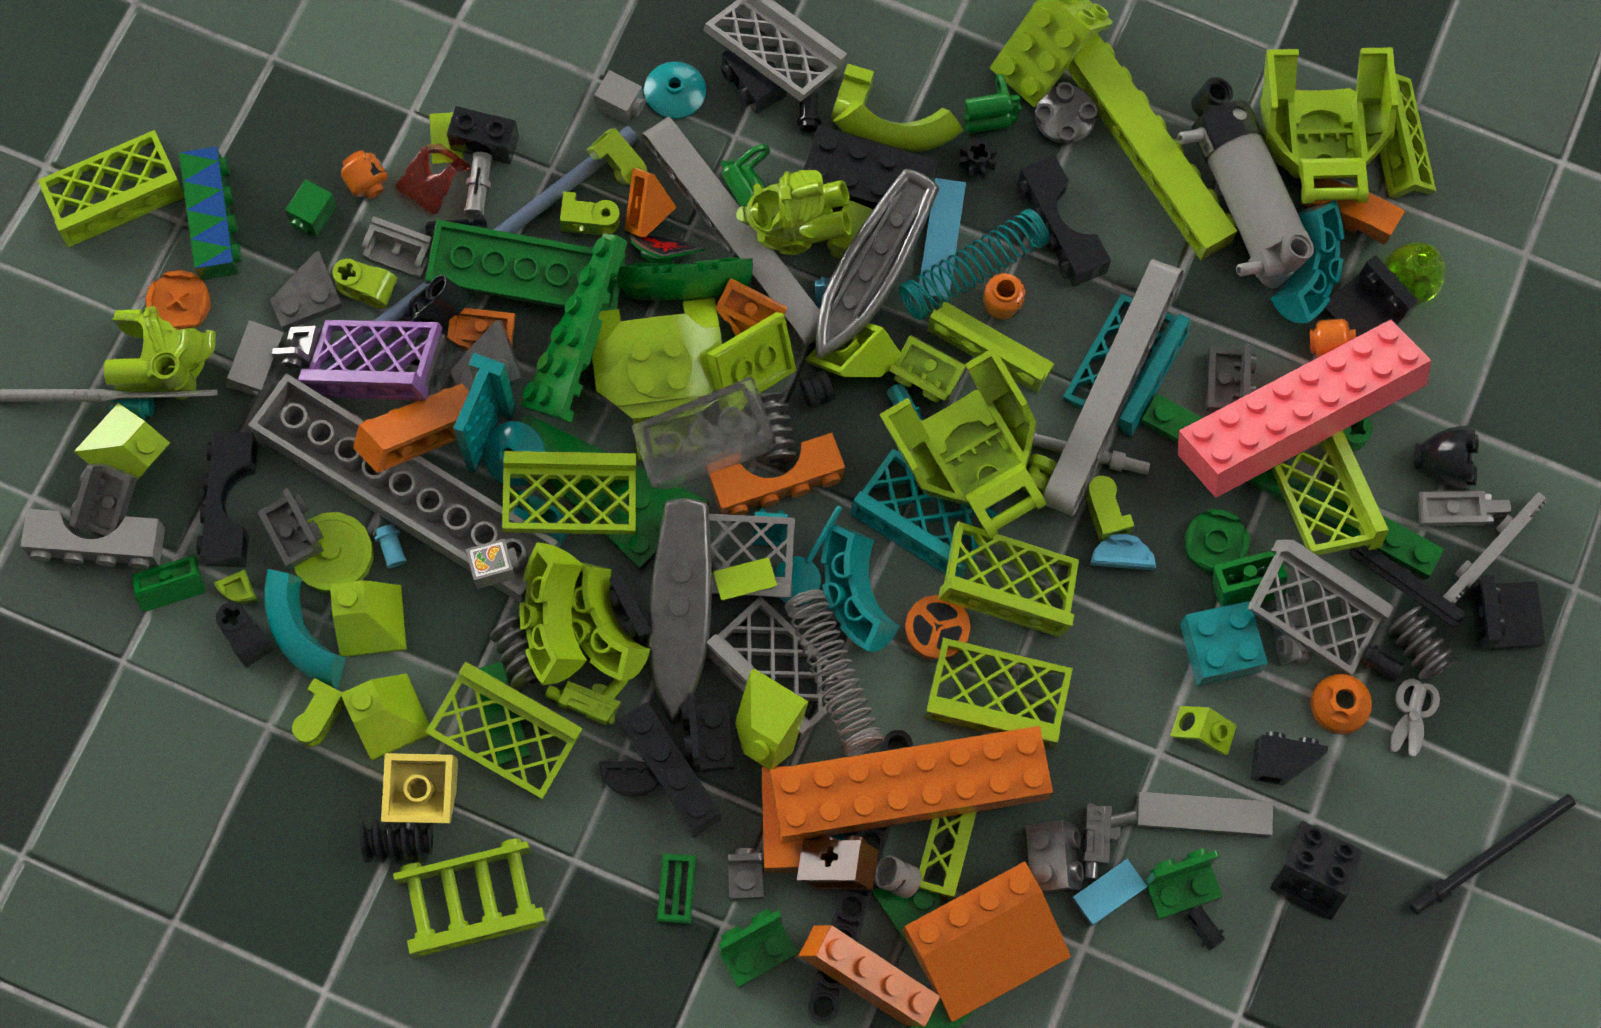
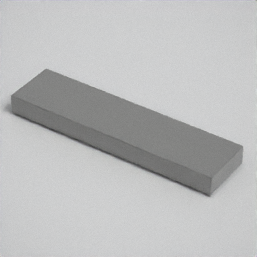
M1138 792L1136 827L1271 837L1273 834V802Z

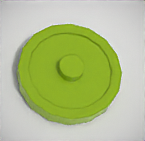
M340 512L322 513L308 519L309 523L314 520L322 532L324 538L320 539L319 542L324 551L295 566L294 569L297 576L302 578V581L311 589L325 594L331 593L330 584L363 580L368 575L374 560V545L366 528L354 517Z

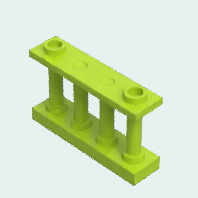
M521 838L509 839L501 842V847L425 866H421L419 862L410 863L400 867L401 872L393 873L394 880L398 885L406 883L408 885L417 933L414 934L415 938L407 940L409 954L413 958L547 926L543 908H536L535 904H531L521 855L531 853L528 841L521 842ZM508 859L518 908L515 909L516 914L503 917L502 913L497 910L488 863ZM474 867L485 916L482 917V922L469 925L468 921L464 920L454 872ZM441 875L451 924L448 925L449 930L435 933V929L430 927L421 880Z

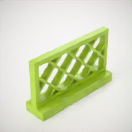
M155 130L38 180L54 217L56 227L68 248L185 197L184 191ZM154 142L155 149L150 157L138 154L141 147ZM118 157L126 158L121 170L109 167L113 159ZM134 161L146 164L141 175L129 172ZM154 166L166 169L167 173L154 179L148 178ZM90 169L97 171L91 183L79 180L83 172ZM104 174L117 177L111 188L99 185ZM125 179L137 182L135 187L126 191L119 190ZM60 182L67 184L62 195L51 193L48 188ZM75 186L88 189L82 201L70 198ZM95 192L107 194L105 200L96 204L90 203ZM66 204L78 207L75 213L61 218V213Z
M1343 430L1314 445L1321 446L1324 453L1322 460L1303 451L1293 456L1296 459L1292 466L1280 463L1271 468L1304 545L1308 550L1316 555H1322L1367 545L1369 550L1382 547L1389 529ZM1300 460L1317 468L1313 476L1295 469ZM1321 470L1335 477L1336 482L1334 486L1316 479ZM1291 476L1307 483L1303 493L1289 486L1288 480ZM1312 486L1329 494L1324 503L1307 495ZM1333 496L1346 502L1348 509L1345 513L1328 505ZM1302 502L1320 510L1315 519L1301 513L1300 506ZM1323 513L1341 520L1336 529L1319 522ZM1344 523L1358 528L1361 535L1351 537L1340 532ZM1316 529L1330 536L1331 539L1327 543L1316 545L1311 534Z
M504 451L502 532L635 535L636 453ZM510 478H524L532 486L519 496L510 487ZM548 479H558L564 485L554 496L541 486ZM582 479H590L598 486L587 497L575 487ZM614 480H629V489L621 497H618L607 487ZM536 490L548 500L537 511L524 501ZM569 490L581 501L570 512L558 502ZM602 491L614 501L603 513L591 502ZM510 496L514 499V501L511 504ZM628 498H629V506H627V505L624 503V501H625L626 499H628ZM518 505L531 515L523 523L509 522V513ZM552 505L564 515L557 523H548L541 517ZM585 506L597 516L590 524H581L574 517ZM617 507H620L629 515V524H614L607 516Z
M958 521L954 527L945 581L940 587L938 600L1061 637L1073 626L1074 614L1071 613L1079 560L1000 534L989 538L984 529ZM962 534L972 536L979 548L968 553L961 542ZM995 544L1003 546L1010 557L998 562L989 547ZM980 552L984 553L992 566L983 572L979 570L972 559L973 556ZM1024 554L1032 555L1040 567L1029 572L1020 556ZM964 561L974 575L969 580L955 576L956 566ZM1011 561L1014 562L1022 577L1011 582L1002 566ZM1057 563L1068 567L1067 578L1059 581L1050 566ZM995 571L1003 582L1004 587L999 590L990 587L984 576ZM1041 571L1045 573L1053 585L1043 592L1032 577ZM1026 581L1035 596L1030 599L1021 597L1015 586ZM1056 590L1063 601L1062 609L1052 607L1045 595Z
M943 638L925 718L981 732L983 729L998 733L1040 726L1044 747L1054 749L1059 739L1060 726L1073 668ZM952 648L962 651L968 662L952 670L945 659L947 649ZM969 653L977 654L978 656L972 659ZM984 657L994 658L1000 670L987 678L983 676L976 665V662ZM1002 661L1011 662V663L1008 664V665H1006V666H1004V664H1003ZM1017 664L1026 666L1033 676L1017 686L1008 672L1009 669ZM944 666L948 674L941 677ZM971 666L980 682L965 690L956 674ZM1034 668L1040 669V670H1043V671L1037 674V672L1035 671ZM1049 672L1064 675L1062 687L1051 694L1040 679ZM1004 674L1013 689L998 698L988 682ZM952 678L961 693L952 699L938 697L939 684ZM1036 681L1046 697L1030 706L1021 689ZM984 685L993 701L984 707L976 706L968 694ZM1015 693L1026 708L1016 715L1007 713L1001 704L1003 700ZM1058 694H1060L1059 700H1058V705H1057V703L1055 702V700L1053 699V697H1055V696H1057ZM964 697L967 703L959 702L958 700ZM1049 701L1056 712L1054 723L1040 721L1034 709ZM996 705L1000 711L993 710L990 708ZM1029 713L1032 719L1023 716Z
M465 662L459 671L457 679L427 728L426 733L543 799L584 728L472 664ZM462 683L474 689L478 704L459 709L456 694ZM480 693L491 700L482 702ZM453 701L455 710L446 712ZM494 703L502 705L507 721L488 725L483 706ZM479 708L484 727L465 732L460 713ZM509 710L521 717L511 719ZM456 714L461 733L447 737L436 730L443 717ZM525 719L533 723L536 737L517 742L512 723ZM508 724L513 744L494 749L489 729ZM538 727L549 732V734L540 736ZM485 731L490 750L480 753L470 750L466 736ZM556 736L567 743L559 756L546 759L542 739ZM462 737L464 746L452 739ZM538 741L542 760L523 765L519 746ZM514 747L519 767L505 770L499 766L495 752ZM491 754L493 762L487 760L482 756ZM557 760L550 772L548 762ZM544 764L547 779L541 789H538L528 783L525 769ZM520 770L523 780L512 774V772Z

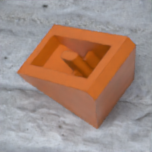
M633 168L624 230L639 237H646L677 207L654 174L639 168Z

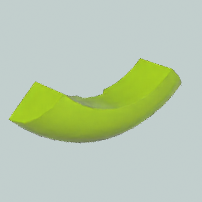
M856 100L832 120L844 133L912 153H921L942 146L964 132L952 112L945 108H941L936 113L921 120L897 123L879 118L863 103Z
M537 542L523 577V581L527 582L525 602H520L519 617L520 629L526 630L529 648L525 652L529 663L541 684L548 685L559 683L571 677L587 660L577 643L572 623L573 593L583 564L563 549L554 545Z
M580 562L583 564V567L577 578L572 600V623L577 643L591 659L589 662L603 673L620 681L633 679L644 667L651 649L643 647L631 639L620 626L607 593L610 591L609 579L612 569Z

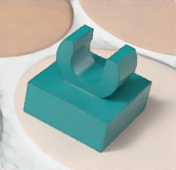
M762 508L759 512H755V516L788 517V514H784L783 510H778V513H767L766 509ZM755 523L761 530L768 525V523ZM774 524L764 534L775 546H779L786 540L787 525ZM755 528L753 530V537L758 534ZM762 536L753 543L754 545L770 546Z

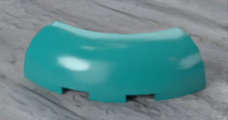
M1336 200L1313 206L1298 213L1304 229L1308 232L1313 243L1314 251L1312 256L1288 278L1282 289L1270 298L1278 312L1284 318L1294 323H1308L1317 317L1331 299L1328 296L1333 285L1339 283L1344 259L1339 258L1340 240H1344V231Z
M833 524L824 540L821 564H824L825 584H822L825 597H827L826 602L829 603V609L833 610L841 624L839 626L841 630L854 643L868 652L880 651L894 638L900 625L882 611L872 592L869 578V561L875 540L851 529Z
M267 569L264 605L270 631L277 645L288 660L303 674L312 680L316 678L338 690L346 657L325 648L307 630L302 620L303 614L300 605L302 578L289 573Z

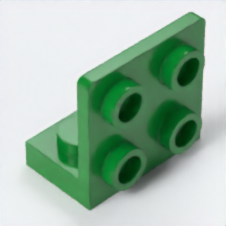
M1201 848L1188 853L1187 857L1181 860L1182 862L1175 863L1173 858L1156 864L1155 868L1150 870L1151 874L1144 882L1147 885L1146 890L1157 920L1219 900L1223 897L1211 864L1220 857L1217 850L1208 853L1206 848Z
M767 909L751 919V925L741 930L739 926H736L721 935L722 940L718 943V953L738 988L798 955L796 948L782 925V915L779 910L771 913Z

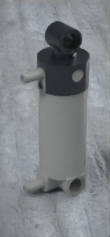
M1212 77L1205 82L1191 101L1192 109L1199 118L1191 127L1192 130L1180 132L1177 139L1182 145L1198 143L1250 255L1249 262L1237 265V274L1240 277L1255 274L1266 287L1276 289L1312 256L1314 251L1313 243L1308 232L1304 229L1268 150L1263 132L1249 102L1244 100L1230 102L1233 98V90L1230 84L1220 77Z

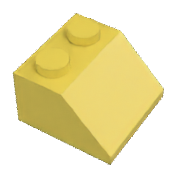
M385 753L381 822L450 824L457 793L458 759L454 755Z

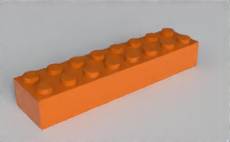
M1040 726L770 770L781 844L814 839L818 836H832L1049 800L1053 794Z

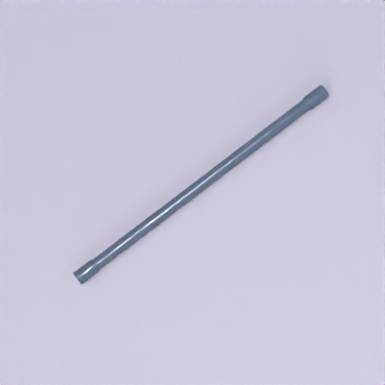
M626 126L619 132L630 146L639 141L636 133L629 126ZM589 156L493 230L516 233L562 198L563 191L570 192L607 163L604 158L594 160ZM422 283L374 321L402 320L410 313L408 306L410 299L429 284ZM366 331L355 340L360 346L374 336V333ZM351 342L338 351L337 354L342 359L356 348ZM331 356L324 361L321 369L326 370L337 362L335 357Z

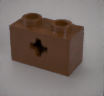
M818 836L817 840H803L797 881L814 890H873L879 850L867 844L866 839L859 836H846V840H837L830 836Z

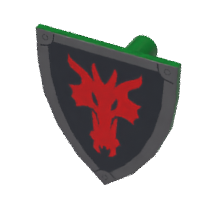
M630 233V242L641 250V258L651 263H672L673 257L705 251L704 247L680 239L654 234L639 237Z

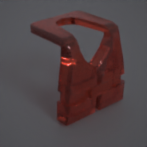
M442 144L425 145L405 169L406 173L400 177L396 184V189L411 200L416 199V203L431 214H437L443 204V197L447 195L455 173L469 170L470 164ZM429 154H443L451 158L453 162L441 173L432 174L429 168Z

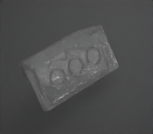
M751 377L631 426L651 486L660 489L686 486L708 477L711 472L743 463L765 454L776 446V440L756 383Z

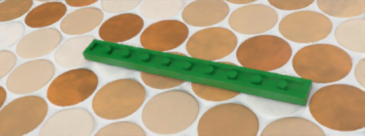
M1157 393L1140 424L1178 444L1179 430L1202 419V417ZM1271 469L1247 481L1286 503ZM1292 476L1288 480L1290 487L1302 493L1307 486V483ZM1312 486L1307 495L1324 503L1329 494ZM1334 496L1328 504L1344 513L1348 509L1345 501ZM1303 502L1300 506L1302 512L1313 518H1316L1320 511ZM1323 513L1319 521L1336 529L1341 520ZM1383 516L1389 530L1382 547L1376 550L1397 564L1428 579L1444 548ZM1344 523L1340 532L1351 537L1361 535L1358 528Z

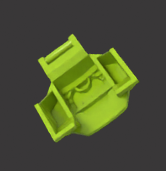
M1393 47L1361 48L1356 91L1351 88L1295 90L1299 50L1268 49L1265 55L1263 93L1260 99L1264 141L1272 158L1294 178L1301 179V200L1303 204H1313L1314 201L1355 200L1356 203H1367L1369 191L1366 166L1386 146L1395 130L1396 112L1399 103ZM1354 178L1355 187L1314 188V179Z
M715 298L683 301L684 314L621 321L619 309L600 311L598 318L603 320L592 355L596 391L633 419L638 461L648 460L647 457L684 452H692L693 455L702 454L698 410L715 390L707 353L722 345L718 315L715 309ZM690 429L691 439L646 444L645 435Z
M994 347L965 364L978 390L972 391L923 421H920L909 398L879 414L923 493L946 501L970 506L989 538L998 534V529L1032 509L1037 508L1039 510L1047 505L1027 471L1037 422L1026 399ZM1025 487L1029 497L990 519L985 511L986 509Z

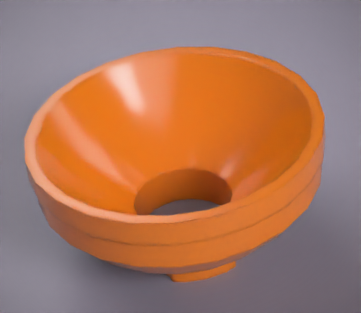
M1334 674L1324 678L1317 684L1311 695L1310 706L1314 719L1325 730L1336 734H1349L1357 731L1366 723L1371 713L1372 700L1367 687L1359 679L1347 674ZM1347 691L1353 695L1354 705L1352 708L1344 709L1337 704L1336 695L1338 692Z

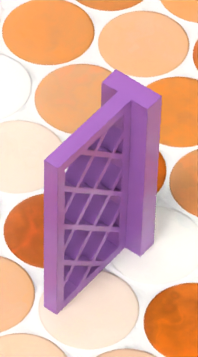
M325 320L309 369H301L298 381L324 397L426 400L429 388L426 386L425 381L442 326L439 322ZM333 331H345V336L334 344H330ZM366 331H372L374 336L359 346L355 339ZM394 332L402 333L403 336L389 346L383 341ZM421 333H429L427 340L416 347L413 344L412 340ZM352 342L356 349L340 359L337 352ZM378 343H381L384 349L369 360L365 353ZM409 343L413 350L397 361L393 354ZM331 356H334L337 362L328 369L322 370V363ZM362 356L365 361L363 365L356 370H348L346 366ZM388 357L394 362L384 371H376L374 368ZM416 358L420 359L417 372H405L403 370L405 366Z

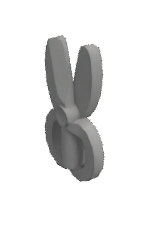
M1412 678L1405 680L1396 691L1395 702L1397 708L1405 715L1395 725L1390 737L1389 746L1391 752H1397L1408 735L1409 756L1415 757L1419 753L1424 739L1422 719L1429 718L1436 712L1439 707L1440 696L1433 684H1421L1420 681ZM1409 686H1413L1408 706L1404 702V693ZM1426 692H1428L1431 697L1430 707L1427 711H1421Z

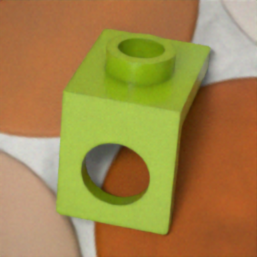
M1180 706L1170 736L1178 739L1199 740L1219 754L1228 755L1237 725L1209 707ZM1189 715H1194L1195 722L1189 730L1183 731L1182 724L1185 718Z

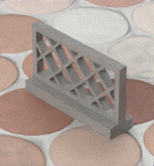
M736 0L705 23L703 31L800 102L828 79L831 82L836 79L848 55L774 0ZM736 12H737L738 14H740L742 17H744L745 19L737 18V17H736ZM718 26L732 27L733 33L724 32ZM739 28L753 29L754 35L740 34ZM760 30L766 33L768 36H761ZM742 43L756 44L757 51L748 50ZM763 45L777 46L778 53L764 51ZM784 47H785L786 49H788L790 52H792L793 54H787V53H785ZM767 61L780 62L781 68H773L767 64ZM788 63L801 64L802 70L789 69ZM808 65H810L818 72L810 71ZM791 79L805 80L806 86L800 88Z
M709 514V520L717 521L725 530L712 544L710 543L711 550L723 563L718 570L731 567L730 563L743 552L752 561H756L747 548L762 536L774 549L767 557L771 559L777 553L786 563L785 577H775L776 587L745 595L792 597L795 518ZM722 521L735 523L728 528ZM741 522L750 523L758 532L745 545L731 532ZM755 523H768V525L761 530ZM774 524L788 525L787 539L776 547L764 533ZM729 534L741 549L726 561L714 547ZM787 544L785 557L780 550ZM711 573L712 593L719 594L714 574Z
M1276 540L1271 550L1275 555L1247 609L1347 675H1353L1381 618H1388L1394 606L1295 540ZM1282 563L1290 568L1292 581L1280 585L1278 571ZM1311 581L1315 584L1318 598L1305 601L1302 583ZM1294 586L1298 604L1285 607L1282 590ZM1274 592L1278 610L1267 612L1260 606L1266 594ZM1337 598L1340 600L1343 614L1330 617L1327 600ZM1319 603L1323 620L1311 624L1307 606ZM1299 609L1303 626L1293 629L1289 625L1287 612ZM1361 614L1368 619V622L1363 632L1356 634L1352 617ZM1344 619L1348 637L1336 640L1332 623ZM1324 626L1328 643L1318 645L1315 643L1312 629ZM1349 642L1352 654L1348 662L1345 663L1340 659L1337 645Z
M759 596L718 635L715 634L706 642L708 646L706 658L744 693L750 671L755 669L751 665V655L770 656V671L759 672L774 681L775 678H793L795 694L807 701H817V713L810 720L805 716L803 718L796 740L798 745L807 736L808 732L829 713L826 711L828 704L822 708V697L824 694L818 692L819 684H817V694H799L798 678L814 679L816 677L811 672H798V657H808L803 654V650H798V646L802 649L804 648V646L799 644L801 637L795 635L796 629ZM760 608L769 617V627L751 626V615ZM746 621V626H740L743 622ZM732 633H746V648H733L725 639ZM751 633L769 634L770 649L751 648ZM774 634H787L793 640V649H775ZM805 638L802 639L803 644L808 643ZM807 647L806 652L811 654L816 648ZM823 655L814 656L811 658L816 662L817 660L822 658ZM775 656H793V671H775ZM830 664L816 666V672H820L821 668H825ZM833 666L830 669L826 670V672L837 668ZM835 673L821 675L817 680L822 682V679H827ZM841 674L833 679L837 680L845 676ZM850 682L844 684L841 687L845 688L847 686H850L852 683ZM846 691L837 693L836 695H827L825 697V700L831 701L835 697ZM832 704L829 710H832L837 704Z

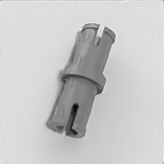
M486 152L473 153L471 174L466 180L468 193L464 214L474 218L484 216L486 193L491 188L489 174L493 158L492 155Z

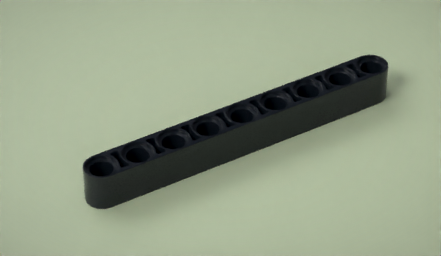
M896 729L890 731L884 738L880 752L888 751V744L892 741H900L905 747H912V738L903 730ZM891 826L857 831L856 836L863 838L873 836L878 840L877 863L882 858ZM840 890L831 925L858 942L873 890ZM846 901H855L860 905L861 912L857 916L849 917L844 914L842 905ZM819 969L808 1002L807 1012L809 1018L817 1025H828L835 1020L838 1014L845 986L839 982H827L823 977V972ZM825 999L832 1004L833 1012L829 1016L820 1017L814 1012L813 1005L818 1000Z

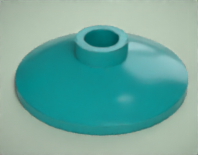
M667 62L656 67L648 75L644 86V95L648 106L659 116L683 119L693 115L700 109L706 97V85L700 72L693 66L683 62ZM679 83L680 87L673 89L669 85Z
M517 421L503 423L496 427L488 436L484 448L485 465L492 477L502 484L504 451L511 448L513 451L545 452L541 436L533 427L526 423ZM510 478V486H522L529 483L524 478Z

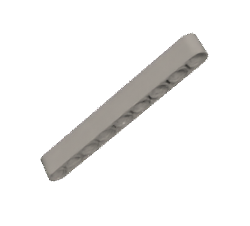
M666 117L643 132L642 138L649 151L729 255L738 258H753L750 282L758 292L788 307L784 314L787 329L795 341L802 348L816 341L819 308L774 250L762 246L757 240V232L750 225H746L737 219L736 212L740 206L670 117Z
M1152 259L1045 489L1043 498L1047 503L1046 507L1072 517L1077 512L1182 280L1183 269Z

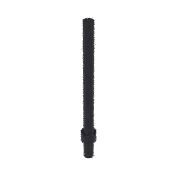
M1566 794L1446 879H1438L1429 885L1427 892L1409 904L1410 909L1414 914L1418 915L1435 902L1442 903L1452 896V891L1575 806L1574 798L1570 794Z

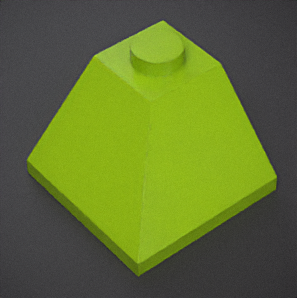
M868 323L853 339L838 350L819 359L816 356L815 348L806 357V361L811 365L842 377H882L902 354L883 327Z
M118 403L76 448L74 453L87 464L105 463L137 476L138 481L169 447L170 442L147 422Z
M366 580L330 584L332 617L340 656L353 657L407 650L401 585Z
M756 669L750 671L735 725L743 754L771 770L793 753L809 701Z
M407 673L371 679L340 693L371 761L385 756V753H392L430 736L426 733L430 724Z

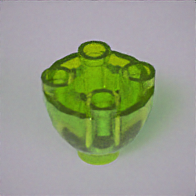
M1413 241L1404 243L1393 250L1384 262L1387 268L1419 301L1416 307L1436 297L1445 283L1446 264L1444 258L1436 247L1426 242Z

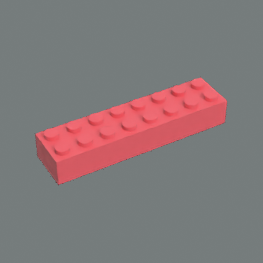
M1389 320L1179 430L1178 456L1214 497L1217 498L1426 386L1431 359L1392 320Z

